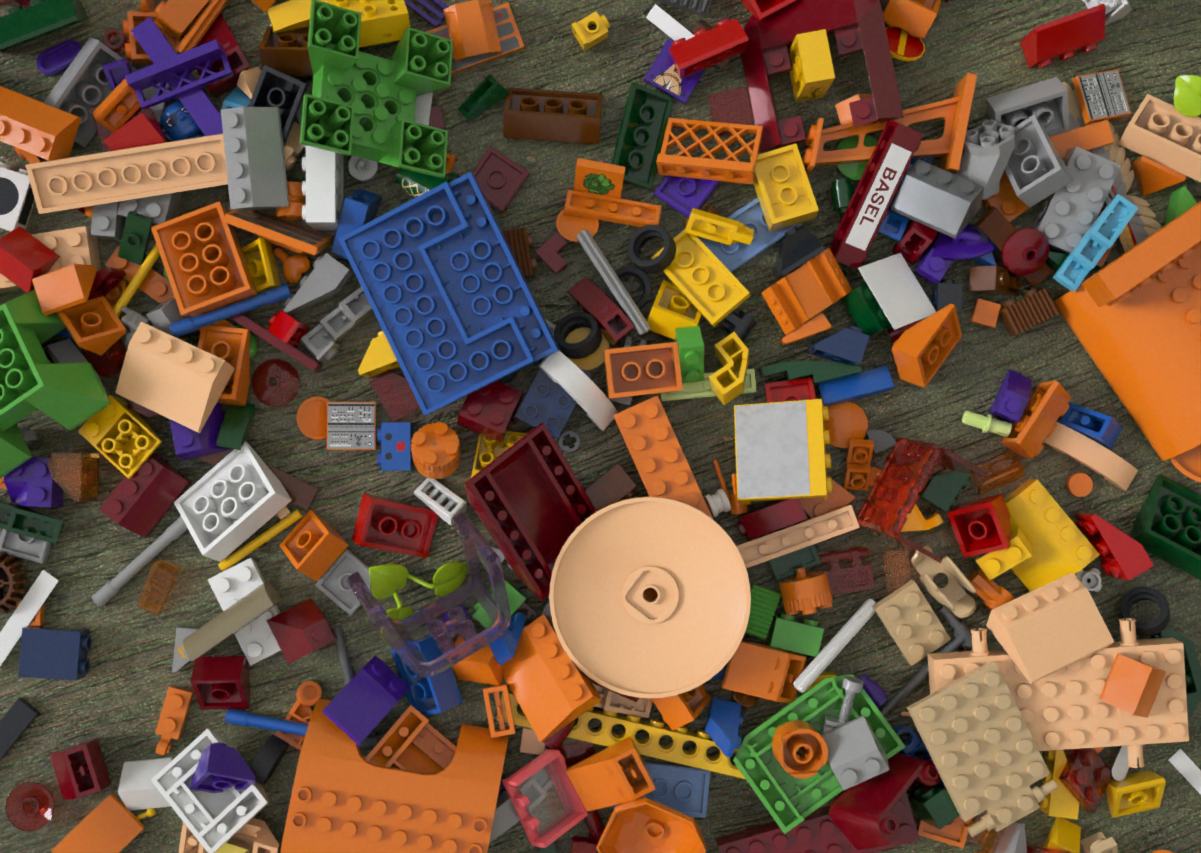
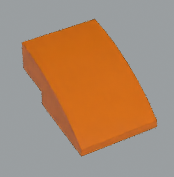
M111 793L62 839L51 852L121 853L146 827Z

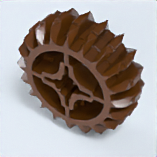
M0 551V582H2L0 584L1 614H6L9 612V609L16 608V602L23 600L21 594L28 591L23 587V584L29 582L28 579H23V575L27 573V570L19 569L23 562H15L16 556H7L5 551ZM3 569H4L5 572L7 573L8 577H6V576L4 575ZM9 586L8 593L1 600V596H4V589Z

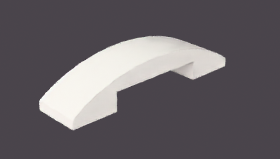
M560 351L546 357L538 365L587 412L586 415L602 431L605 430L614 419L613 415L617 414L618 411L606 395L581 369Z

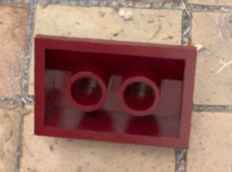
M153 452L130 479L126 476L122 479L99 510L118 525L143 538H147L191 481Z

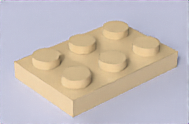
M910 580L872 606L910 666H913L926 657L927 654L932 653L951 640L913 580Z

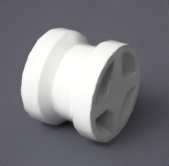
M723 489L717 490L713 495L707 494L703 496L713 518L717 517L722 511H731L730 502Z

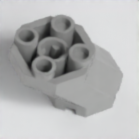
M992 119L986 120L982 125L966 131L960 167L955 175L983 186L982 200L1000 191L1001 176L1015 147L1014 126L997 123L996 120Z

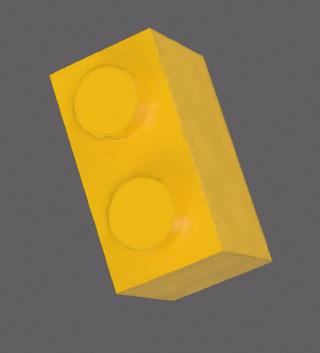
M1018 527L1010 532L1009 548L977 555L976 562L988 579L992 580L1031 557L1033 546Z

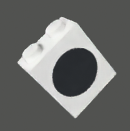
M0 162V228L10 232L17 227H22L26 230L35 203L28 173L23 169H19L18 172L12 171V166Z

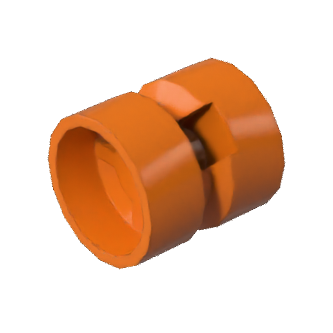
M287 182L289 207L276 208V218L288 221H304L302 218V206L306 205L304 203L306 196H303L302 183Z

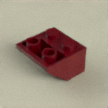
M97 738L49 754L63 800L78 799L102 791L111 785Z

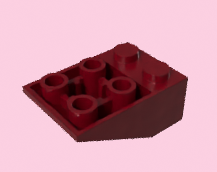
M222 13L217 16L196 46L198 47L216 39L225 48L234 74L206 85L208 91L216 98L237 86L242 71L253 68ZM222 59L213 62L210 69L214 73L225 70ZM196 69L198 74L201 76L203 71Z

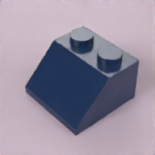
M850 326L849 329L845 328L810 346L807 349V353L834 362L856 366L861 364L870 336L863 334V329Z

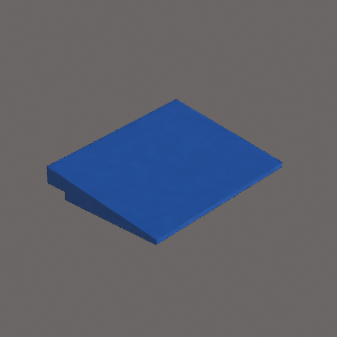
M472 172L450 183L445 182L338 238L424 416L560 351L497 219Z

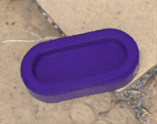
M66 40L46 50L37 58L38 70L48 77H55L65 72L82 49V46L73 40Z

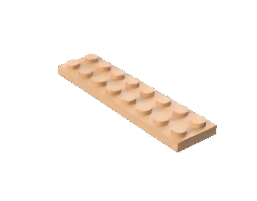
M223 133L26 165L39 214L228 184Z

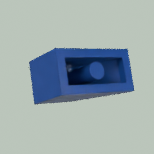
M1069 403V409L1059 422L1100 445L1111 449L1123 428L1113 417L1073 403Z

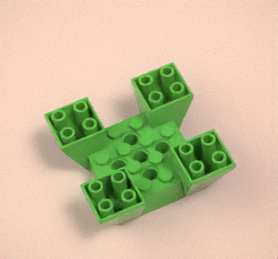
M312 0L307 48L313 71L312 95L305 94L303 97L300 144L444 178L448 131L414 122L415 101L418 96L450 86L453 40L407 27L391 60L359 51L361 13L322 1Z
M35 290L7 301L0 306V479L32 458L17 422L33 411L39 409L68 430H73L111 404L91 363H49L41 344L66 328L57 313L47 316L42 313Z

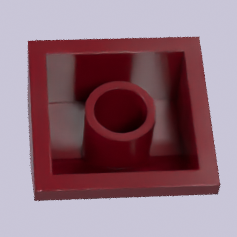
M207 656L195 660L190 681L201 710L249 709L250 678L245 656Z

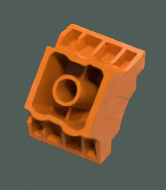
M827 248L800 268L764 290L761 294L783 332L787 335L853 290L830 248Z

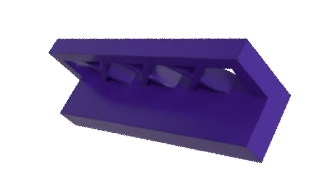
M215 39L127 74L125 78L127 84L135 90L141 108L145 110L231 76L234 73L225 48ZM222 59L225 70L217 73L210 71L213 62ZM198 69L203 71L199 80L195 82L187 80L192 70ZM176 78L180 80L175 90L169 91L165 89L169 79ZM149 87L158 89L154 98L146 101L142 90Z

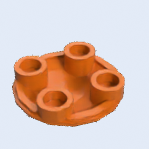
M847 401L828 406L829 421H825V430L830 432V444L843 449L848 447L849 438L863 439L866 436L868 429L867 416L857 404Z

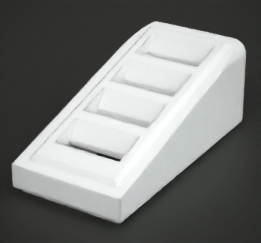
M426 478L414 491V494L451 526L467 510L466 501L435 479ZM433 486L435 489L427 496L425 493ZM439 493H441L442 495L436 501H434L433 499ZM446 500H449L444 507L441 506Z

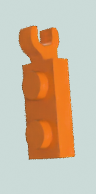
M173 685L168 687L155 734L162 735L155 753L165 756L166 753L170 752L173 739H181L194 691Z

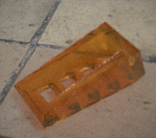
M160 559L153 563L137 607L159 616L176 581L180 568ZM155 579L164 582L165 586L158 582H155ZM151 588L161 592L162 594L160 595L158 593L151 591ZM147 597L159 601L158 604L146 600Z

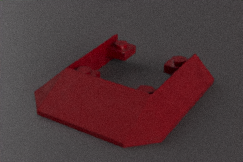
M798 0L760 21L751 15L743 28L749 42L747 51L741 53L755 126H763L760 143L761 154L807 141L801 115L779 121L770 76L792 71L788 47L792 45L797 34L826 29L827 36L835 34L840 57L864 51L873 97L849 103L854 128L878 122L882 124L887 122L888 119L893 121L904 118L880 0Z

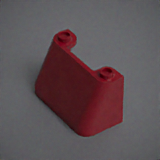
M899 752L888 759V771L843 790L829 808L832 822L857 850L890 845L898 835L900 828L899 821L891 812L899 799L916 783L921 782L925 786H933L941 780L933 761Z

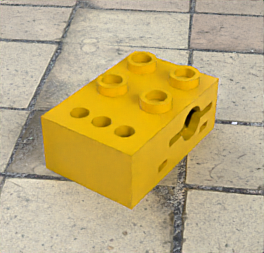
M328 0L329 4L361 13L359 48L401 40L407 27L411 28L404 0Z
M826 29L797 34L789 50L792 71H789L795 103L823 98L835 79Z
M797 144L758 154L754 187L769 233L815 219L819 209Z

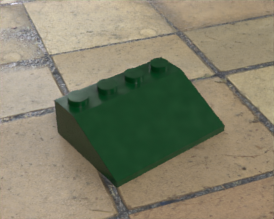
M1159 474L1133 524L1130 537L1142 544L1148 553L1201 580V495Z

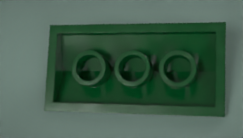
M631 82L611 164L626 167L624 184L651 190L657 170L656 160L661 152L674 98L635 82Z

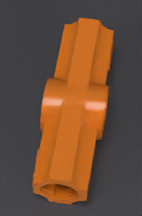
M977 569L967 578L976 590L974 594L983 600V605L989 611L1015 599L1005 588L997 585L993 580H989L981 569Z

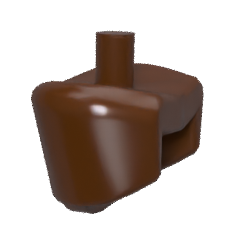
M736 691L732 693V701L741 704V708H753L757 703L756 696Z

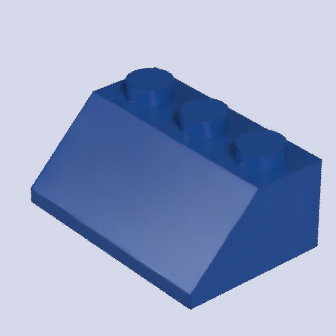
M440 633L391 649L399 677L411 687L405 694L409 706L412 705L422 715L426 716L442 713L463 703L461 691L457 685L453 669L447 660L448 655L445 643Z

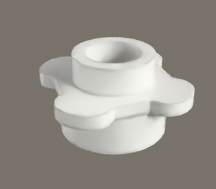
M1092 568L1089 571L1081 570L1076 573V576L1088 591L1098 592L1101 590V577L1099 576L1100 571L1098 569Z

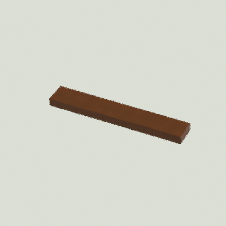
M230 448L227 451L197 458L216 466L234 449ZM265 463L284 486L292 500L291 503L305 510H310L319 488Z

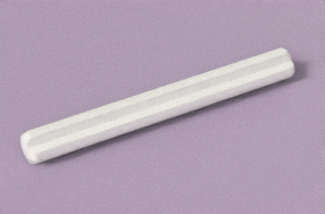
M871 598L867 599L797 677L793 684L801 693L805 692L873 616L875 610L872 606L876 604Z

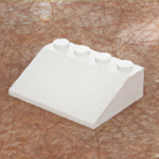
M245 441L241 450L234 449L174 501V504L202 555L221 562L292 500L279 479Z

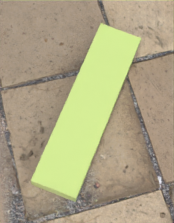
M754 368L747 370L745 388L742 394L757 392ZM715 372L704 373V381L682 383L683 391L660 393L661 402L715 397L716 394L710 388L709 376Z

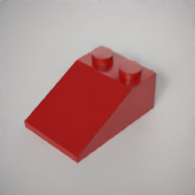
M363 493L351 540L359 546L427 558L438 515L431 509Z

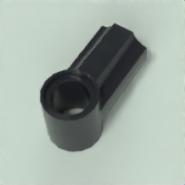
M735 309L719 324L725 327L729 334L735 332L743 342L757 322L745 312Z

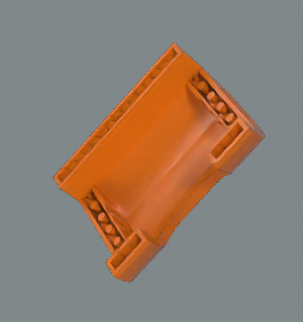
M1201 245L1195 248V251L1190 255L1176 261L1171 268L1161 274L1159 273L1153 277L1152 281L1141 288H1137L1131 292L1132 294L1111 307L1108 304L1098 307L1082 284L1075 291H1069L1053 301L1060 314L1162 461L1171 459L1201 444Z
M318 699L307 727L297 765L280 853H488L509 735L491 738L489 728L462 723L456 752L451 763L445 769L437 773H421L381 766L367 761L362 756L358 744L322 712L332 700Z

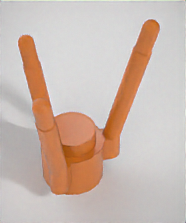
M714 459L713 464L721 488L726 493L731 505L730 514L749 512L748 505H740L737 501L736 474H732L733 493L729 496L718 461Z

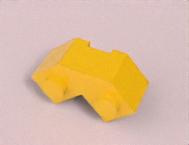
M735 332L714 345L715 356L724 367L709 376L710 388L723 405L744 392L749 364V349Z

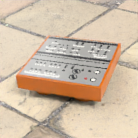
M1118 69L1080 75L1072 79L1085 124L1096 123L1106 119L1124 118L1131 114Z
M327 402V450H376V402Z

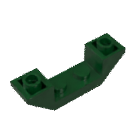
M1166 627L1160 633L1150 636V639L1172 637L1184 645L1187 713L1189 720L1201 700V668L1194 642Z

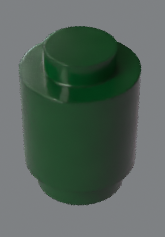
M850 178L831 182L830 193L833 211L838 212L839 215H844L855 192L854 184H851Z

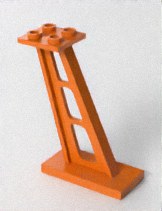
M967 73L954 88L953 98L903 110L904 118L893 120L905 126L935 119L945 120L942 137L935 140L921 141L920 147L914 152L911 159L941 157L939 168L952 174L959 171L977 79L976 74ZM819 118L815 125H811L810 131H807L806 134L807 141H805V145H808V148L802 156V162L807 176L815 166L869 162L876 146L865 147L863 144L865 135L884 130L887 122L882 124L878 122L854 128L852 122L822 130L824 119ZM853 136L859 137L856 148L833 151L823 150L824 143Z

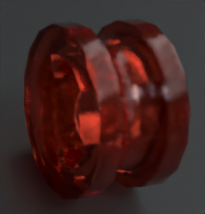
M110 28L104 33L103 41L112 51L122 52L125 50L124 44L128 43V38L120 29ZM117 35L120 39L118 44L111 41L114 36L117 38Z

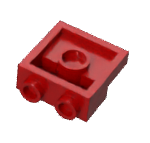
M812 377L764 384L767 403L816 399Z

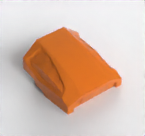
M472 0L457 3L444 9L450 40H453L452 51L455 62L487 53H502L491 0Z

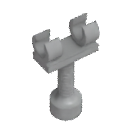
M852 676L844 677L842 688L846 692L839 718L826 715L821 734L849 722L855 694L861 693L864 682Z

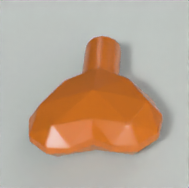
M277 247L273 252L283 262L284 276L291 284L298 283L301 280L302 273L310 269V260L306 256L299 254L288 255L280 247Z

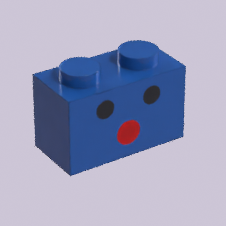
M381 422V428L377 430L378 442H381V452H378L377 463L378 466H381V471H414L411 452L414 423Z

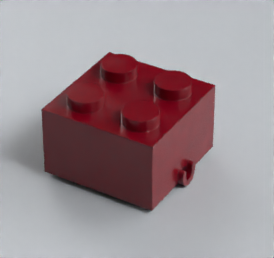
M496 381L468 395L458 414L457 425L502 443L509 426L512 427L514 423V414L519 406L522 392Z

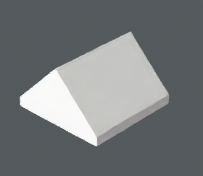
M173 757L124 762L118 794L129 811L170 807V804L151 782V779L173 760Z

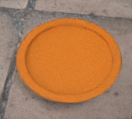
M563 209L557 216L556 227L565 239L579 242L577 235L581 231L588 230L592 237L597 233L599 221L564 214Z
M317 396L305 400L297 411V425L300 431L308 438L315 440L327 438V402L331 401L324 397Z

